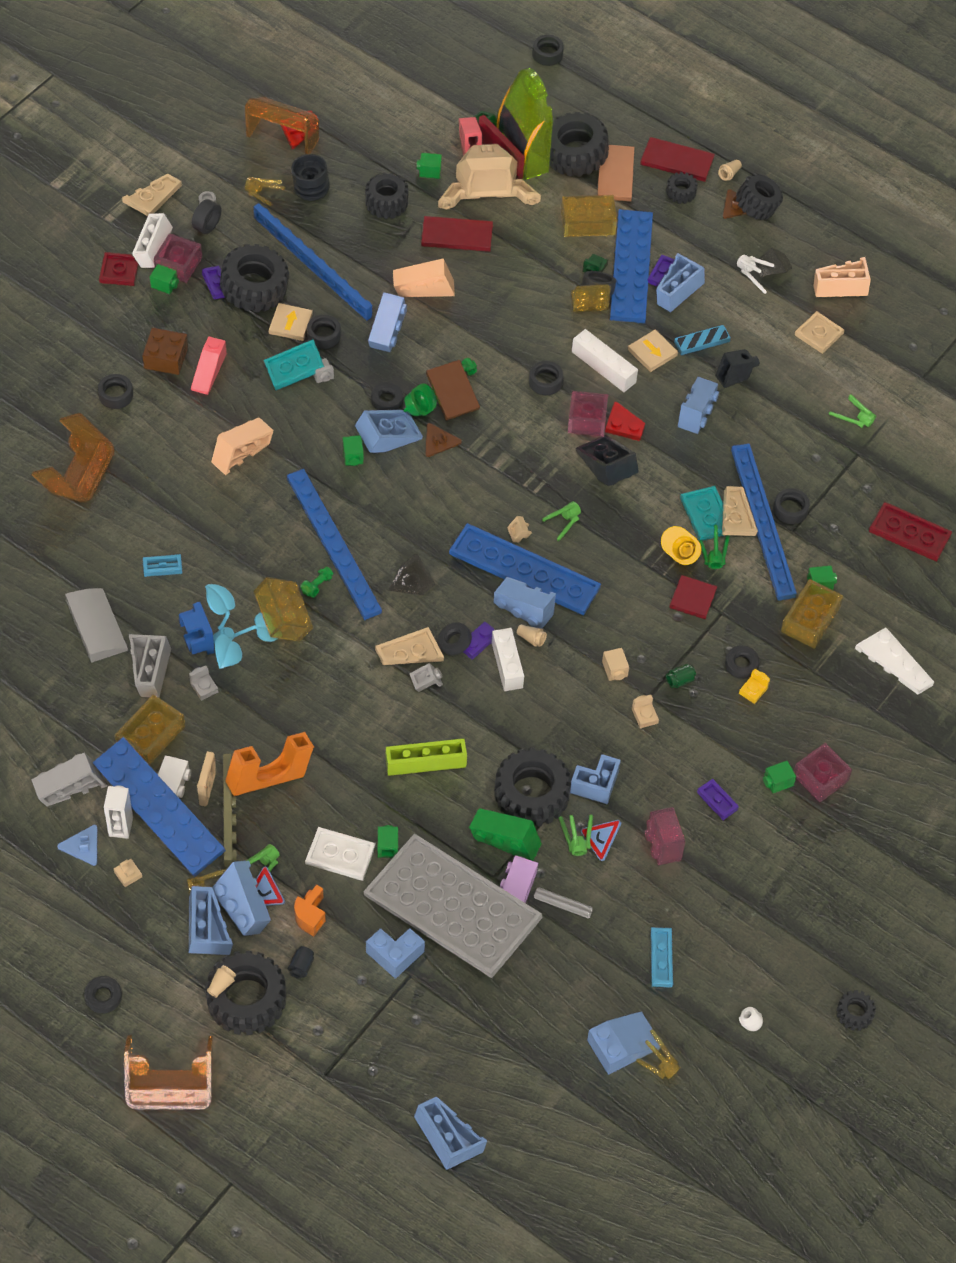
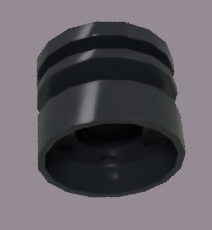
M305 154L298 157L291 166L295 193L303 200L309 201L324 197L330 188L326 161L316 154Z

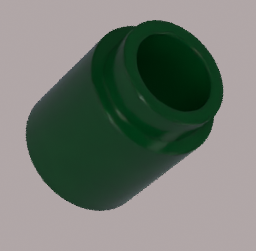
M686 663L670 670L666 674V680L671 688H679L693 682L696 671L692 665L690 666Z

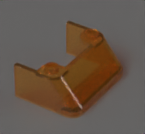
M267 97L250 98L245 104L246 137L250 138L262 118L305 132V154L312 152L319 140V119L315 113Z
M77 413L59 420L72 432L69 437V446L76 453L64 477L53 467L34 471L32 476L52 494L85 502L93 497L114 455V446L81 413Z
M127 1035L124 1049L126 1104L132 1109L207 1108L211 1104L213 1036L208 1037L206 1055H199L194 1058L192 1070H149V1061L145 1056L132 1055V1035Z

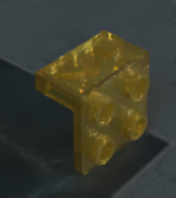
M610 285L575 287V290H571L573 311L608 310Z

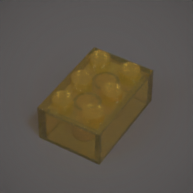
M614 195L562 197L561 216L564 237L616 234L617 217Z
M266 577L254 590L270 637L301 641L313 629L296 582Z
M809 579L784 618L781 632L815 649L839 611L843 595Z
M153 694L115 734L116 743L124 737L150 765L184 729V714Z

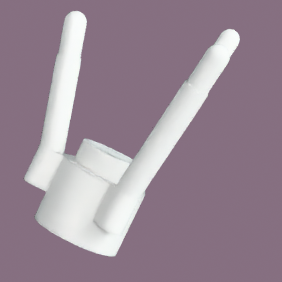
M742 255L737 261V266L742 269V273L766 294L767 291L749 272L755 270L761 273V270L755 266V262L774 267V264L753 256Z

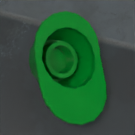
M424 383L412 389L404 399L406 408L403 411L409 412L412 416H426L435 409L437 404L433 389Z

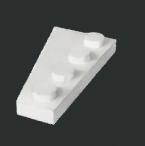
M886 627L858 643L855 647L860 653L864 652L868 655V659L872 662H877L883 666V670L887 673H892L898 677V681L916 694L922 693L934 684L929 675Z

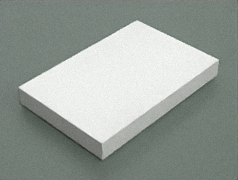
M318 827L305 864L363 881L376 843Z

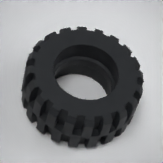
M575 112L574 114L566 113L565 116L557 117L556 121L553 120L547 126L543 136L545 158L551 168L555 171L558 170V173L567 174L572 177L573 175H577V177L582 176V174L588 175L593 170H598L600 165L602 166L608 158V131L604 123L594 115L590 116L589 113L585 112L584 114H580V112ZM573 141H583L587 143L584 146L576 148L565 146L567 143Z
M259 244L239 246L234 251H230L223 260L220 288L223 295L227 297V300L231 304L234 303L235 307L239 309L244 308L245 311L254 310V312L269 310L270 307L274 308L284 299V295H286L289 279L288 265L281 255L278 256V252L274 249L270 250L267 246L261 247ZM255 273L265 277L267 281L260 283L250 282L244 279L242 275Z
M529 748V751L521 749L518 750L517 754L511 753L508 755V760L504 759L500 764V768L497 769L494 790L495 801L498 803L500 811H504V814L531 820L533 824H536V827L542 826L544 822L546 824L552 823L553 818L558 819L562 815V811H565L568 806L571 790L570 772L561 759L557 760V755L553 753L548 754L546 753L547 750L540 749V751H537L535 748ZM535 777L545 781L551 790L541 797H528L521 794L514 785L521 779Z
M240 951L234 952L232 957H229V955L223 957V962H217L213 966L214 971L209 972L205 987L208 1010L210 1015L214 1017V1021L218 1025L222 1024L224 1030L229 1032L232 1029L234 1034L241 1035V1032H246V1035H253V1031L257 1030L258 1033L265 1031V1026L269 1028L273 1026L275 1019L278 1020L281 1017L282 1010L285 1009L286 1005L285 978L279 965H274L273 959L270 957L265 959L264 954L259 952L254 955L252 951H246V954H240ZM224 965L236 974L235 981L215 998L207 992V989L217 969ZM244 980L258 982L266 989V994L260 1001L247 1006L231 1002L227 998L226 993L235 983Z

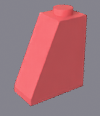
M476 117L459 118V135L463 155H465L473 145H482V132Z

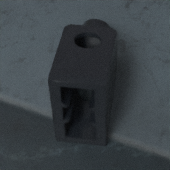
M746 349L725 352L715 376L724 388L747 380L753 368L759 366V359L757 356L752 357Z

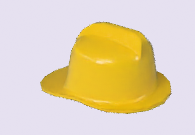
M678 526L670 527L664 531L661 537L662 548L675 561L682 565H689L698 560L701 555V545L693 535Z

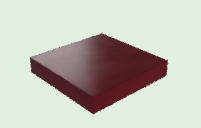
M105 252L99 283L135 286L138 262L131 254Z
M681 575L670 603V608L706 620L717 591V586Z

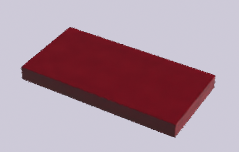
M485 115L480 116L479 127L482 132V145L498 144L518 162L516 179H523L525 156Z
M650 137L640 165L670 173H689V176L693 175V178L705 182L715 154Z
M424 216L421 246L490 252L493 221Z
M886 502L883 503L869 529V532L936 562L952 534V531Z

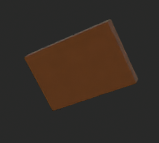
M460 360L426 370V375L446 421L480 409V405Z

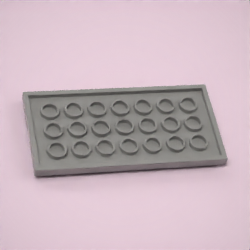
M416 834L406 842L364 890V896L491 978H493L543 918L542 913Z

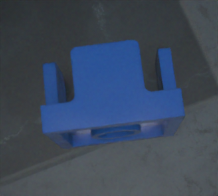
M194 603L192 610L179 614L180 626H185L188 633L184 635V640L192 654L206 651L207 655L213 654L215 651L212 629L201 603Z

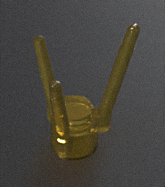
M249 177L245 184V190L249 191L250 196H254L271 206V202L256 193L261 192L262 186L285 190V186L275 185L276 183L281 184V180Z
M228 868L201 877L188 878L189 893L192 886L206 887L205 880L224 874Z
M651 1029V1034L667 1058L646 1040V1045L662 1061L658 1066L661 1070L640 1059H637L636 1062L656 1073L662 1079L666 1076L670 1080L681 1067L677 1065L678 1062L670 1054L656 1032Z

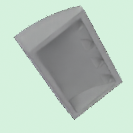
M103 588L84 589L65 594L68 607L91 663L128 651Z

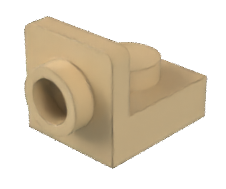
M642 695L633 700L632 711L640 728L655 725L659 722L652 705V695Z

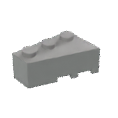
M129 634L134 680L140 697L160 698L171 652L167 637Z

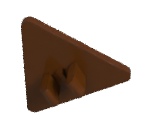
M731 189L727 191L723 212L724 219L747 214L738 206L736 192Z
M431 423L427 424L426 457H431L462 443L461 439Z

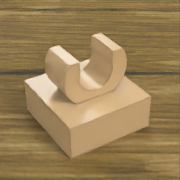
M517 516L507 527L512 541L517 543L532 534L527 528L529 524L521 516Z
M132 859L125 860L114 868V873L124 887L142 878V873Z

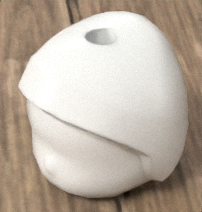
M747 1007L742 1011L739 1021L745 1029L754 1032L761 1028L763 1017L755 1008Z

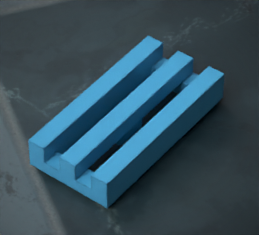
M181 554L143 557L144 577L182 574Z

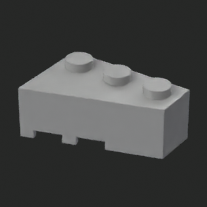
M85 752L77 754L65 763H60L55 768L42 772L37 777L31 779L38 799L46 806L71 799L70 795L81 791L83 794L89 793L88 789L99 785L101 788L107 787L104 776L93 765L92 762L94 761Z

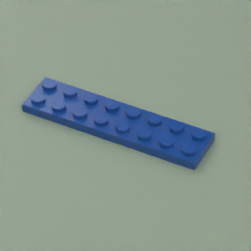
M621 209L618 211L613 277L616 279V285L611 299L610 320L645 323L653 212Z
M468 523L449 550L450 555L504 580L506 577L526 583V587L532 589L536 587L541 588L543 593H556L555 603L583 616L601 587V583Z
M124 737L92 762L113 787L123 786L129 788L131 807L194 877L226 851Z

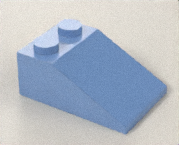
M403 410L364 411L355 424L370 453L387 452L423 438L410 413Z
M642 1011L608 1020L590 1029L587 1038L608 1075L663 1047Z

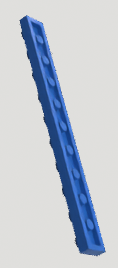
M259 203L253 206L254 219L366 321L372 318L373 307L368 300H365L356 289L354 290L322 258L315 255L311 248L304 245L300 238L293 235L289 228L282 225L278 218L272 216L267 208H264Z
M750 444L732 446L731 452L758 530L757 536L777 600L796 598V589Z
M301 469L288 474L287 480L363 619L366 620L382 614L380 605L305 470Z

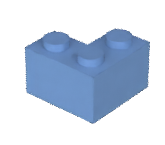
M601 755L596 770L577 765L571 781L570 793L608 804L621 760Z
M380 928L366 941V953L396 979L424 953L425 941L410 928L394 941Z

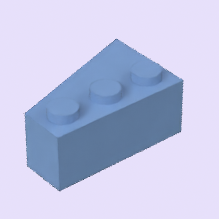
M506 577L494 592V603L499 608L511 612L515 617L525 620L532 627L543 629L554 615L556 593L546 594L541 592V588L536 587L532 589L526 587L527 584Z

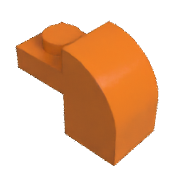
M318 885L313 890H309L304 899L298 896L294 905L297 925L313 937L325 923V912L317 908L323 899V888Z

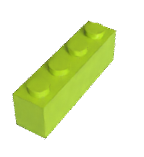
M455 739L386 747L388 776L465 768L467 765L465 740Z

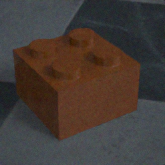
M152 328L143 352L144 369L179 375L188 349L187 334Z

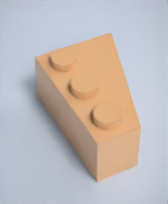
M865 257L853 263L846 261L845 265L836 266L835 264L816 269L813 284L816 297L868 296L871 279Z
M444 258L393 270L394 288L400 297L455 296L454 279Z
M256 418L229 431L222 432L217 437L211 462L222 473L227 475L230 473L229 469L235 464L240 466L245 457L248 455L254 456L268 446L274 430L262 419Z

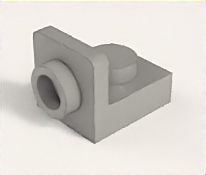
M327 358L322 359L325 367L315 370L313 376L316 383L334 379V368L332 365H329Z
M430 663L410 673L415 690L418 692L435 683L439 687L443 685L441 671Z
M207 666L196 668L189 673L190 684L201 701L218 693V688L210 677Z

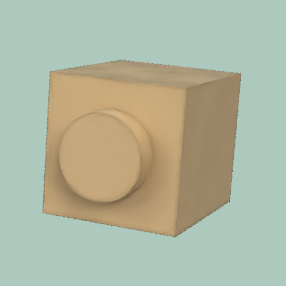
M618 648L604 652L602 663L609 681L622 680L628 677L629 665L623 649Z

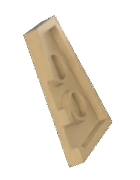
M166 174L151 182L150 186L135 190V193L131 196L126 195L122 197V201L148 216L149 214H154L182 186V182Z
M727 486L724 490L722 535L755 536L758 530L744 488Z
M429 627L379 644L375 648L383 665L444 661V656Z

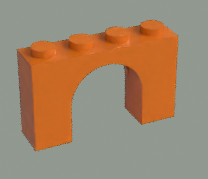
M305 732L287 736L280 756L263 767H259L261 760L252 746L235 750L225 782L233 796L302 778L305 775L314 746Z

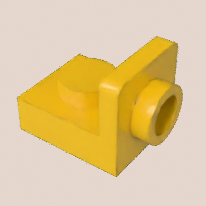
M754 669L751 677L740 689L739 694L755 704L768 689L770 678L765 673Z

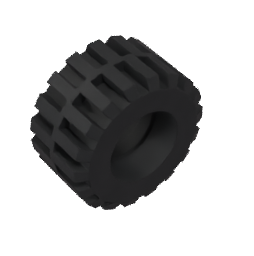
M382 173V175L377 174L375 177H371L365 187L367 210L371 211L372 215H377L378 218L384 217V219H388V217H391L392 219L395 216H400L401 212L404 213L408 207V184L405 183L403 178L400 179L399 175L395 176L394 173Z
M762 174L749 175L736 193L738 206L742 208L744 213L746 212L748 216H752L754 219H769L783 201V194L779 185L773 179Z

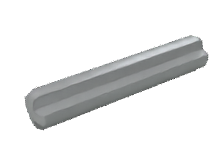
M540 887L536 889L534 898L586 918H590L593 911L591 906Z

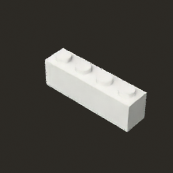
M584 329L573 338L572 353L621 391H627L636 383L638 369L589 331Z

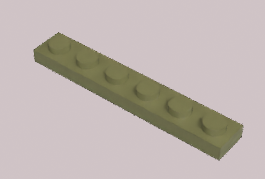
M223 754L225 870L233 862L237 861V850H233V844H237V834L233 832V826L237 825L236 814H233V808H236V796H232V792L225 782L232 760L231 754Z

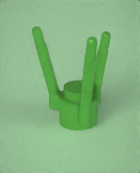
M852 394L849 395L848 400L861 410L857 416L859 421L831 411L829 412V415L857 424L861 428L864 425L870 427L877 416Z
M572 501L562 509L542 518V521L549 520L559 514H562L566 520H571L558 536L557 540L560 541L571 526L579 520L578 515L581 513V509L576 502Z
M573 815L569 816L573 835L572 841L563 817L560 816L559 821L569 846V852L573 856L587 854V849L591 848L590 838L593 815H589L586 840H584L583 836H577Z
M268 844L264 849L246 861L253 864L260 860L264 865L269 864L268 869L271 872L273 867L278 864L276 859L280 855L273 845Z

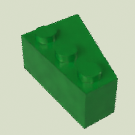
M479 808L469 826L474 839L531 861L534 860L542 844L533 821Z

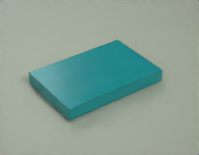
M314 340L264 360L275 390L315 374L316 369L325 367Z
M715 486L680 495L682 504L699 541L714 538L715 524L718 525V537L724 536L722 535L723 502Z

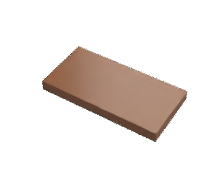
M609 145L608 158L599 168L597 199L631 201L634 147Z

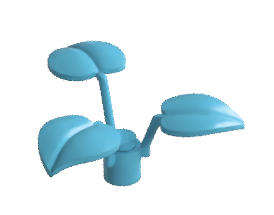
M208 584L205 586L207 602L211 610L218 615L226 614L221 625L218 626L219 631L213 635L219 669L235 665L241 661V648L236 642L232 641L235 637L257 629L258 637L265 642H273L280 638L282 631L279 624L272 615L266 612H261L255 616L254 621L256 625L234 634L231 628L224 627L230 615L229 610L235 607L232 594L220 585Z

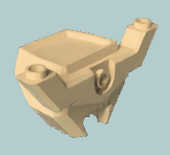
M498 144L473 145L457 164L456 178L458 182L452 183L438 200V207L446 210L453 208L460 199L515 196L525 204L534 205L540 202L541 195L523 179H516L518 162Z

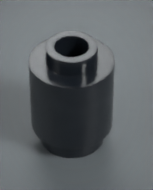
M300 946L298 950H295L287 968L292 977L301 979V977L307 976L314 961V952L310 948Z

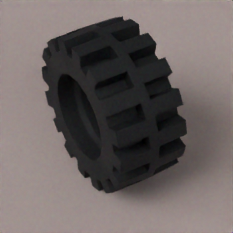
M683 172L671 175L668 178L666 187L668 198L670 200L673 199V202L678 201V204H681V202L687 204V201L690 203L692 199L694 200L698 183L696 178H693V175L689 176V173L683 174ZM678 186H683V187H686L687 189L682 190V189H678L677 187H678Z
M854 990L853 993L848 991L847 994L842 996L836 1012L837 1018H840L839 1022L841 1024L845 1023V1028L851 1027L853 1031L857 1028L860 1031L871 1024L876 1006H874V1000H870L871 996L869 994L865 996V992L861 991V993H858V990ZM852 1004L859 1005L863 1008L865 1014L854 1016L848 1011V1006Z

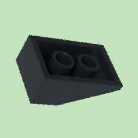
M603 435L576 448V452L597 479L607 486L615 485L617 482L639 473L636 453L608 435Z

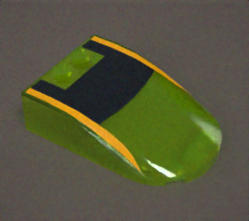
M532 68L519 71L501 103L496 120V127L525 156L523 180L549 172L553 126L551 106H547L546 102L547 91L541 78Z

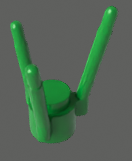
M716 524L714 525V550H711L709 555L706 552L703 541H699L705 565H708L711 569H720L726 564L725 557L730 535H726L721 553L718 550V525Z

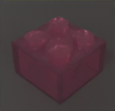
M169 233L154 256V267L159 264L177 270V278L187 283L202 259L201 244Z
M572 391L568 433L604 436L608 394Z
M826 743L799 761L794 770L796 779L819 802L846 784L852 772V769Z
M674 807L650 812L645 837L651 843L653 859L657 860L658 866L681 861L685 839Z

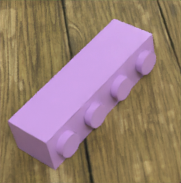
M515 855L513 862L509 861L506 869L508 875L506 879H502L500 888L526 903L537 874L538 863Z

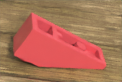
M208 337L191 386L192 391L209 394L227 355L225 340Z

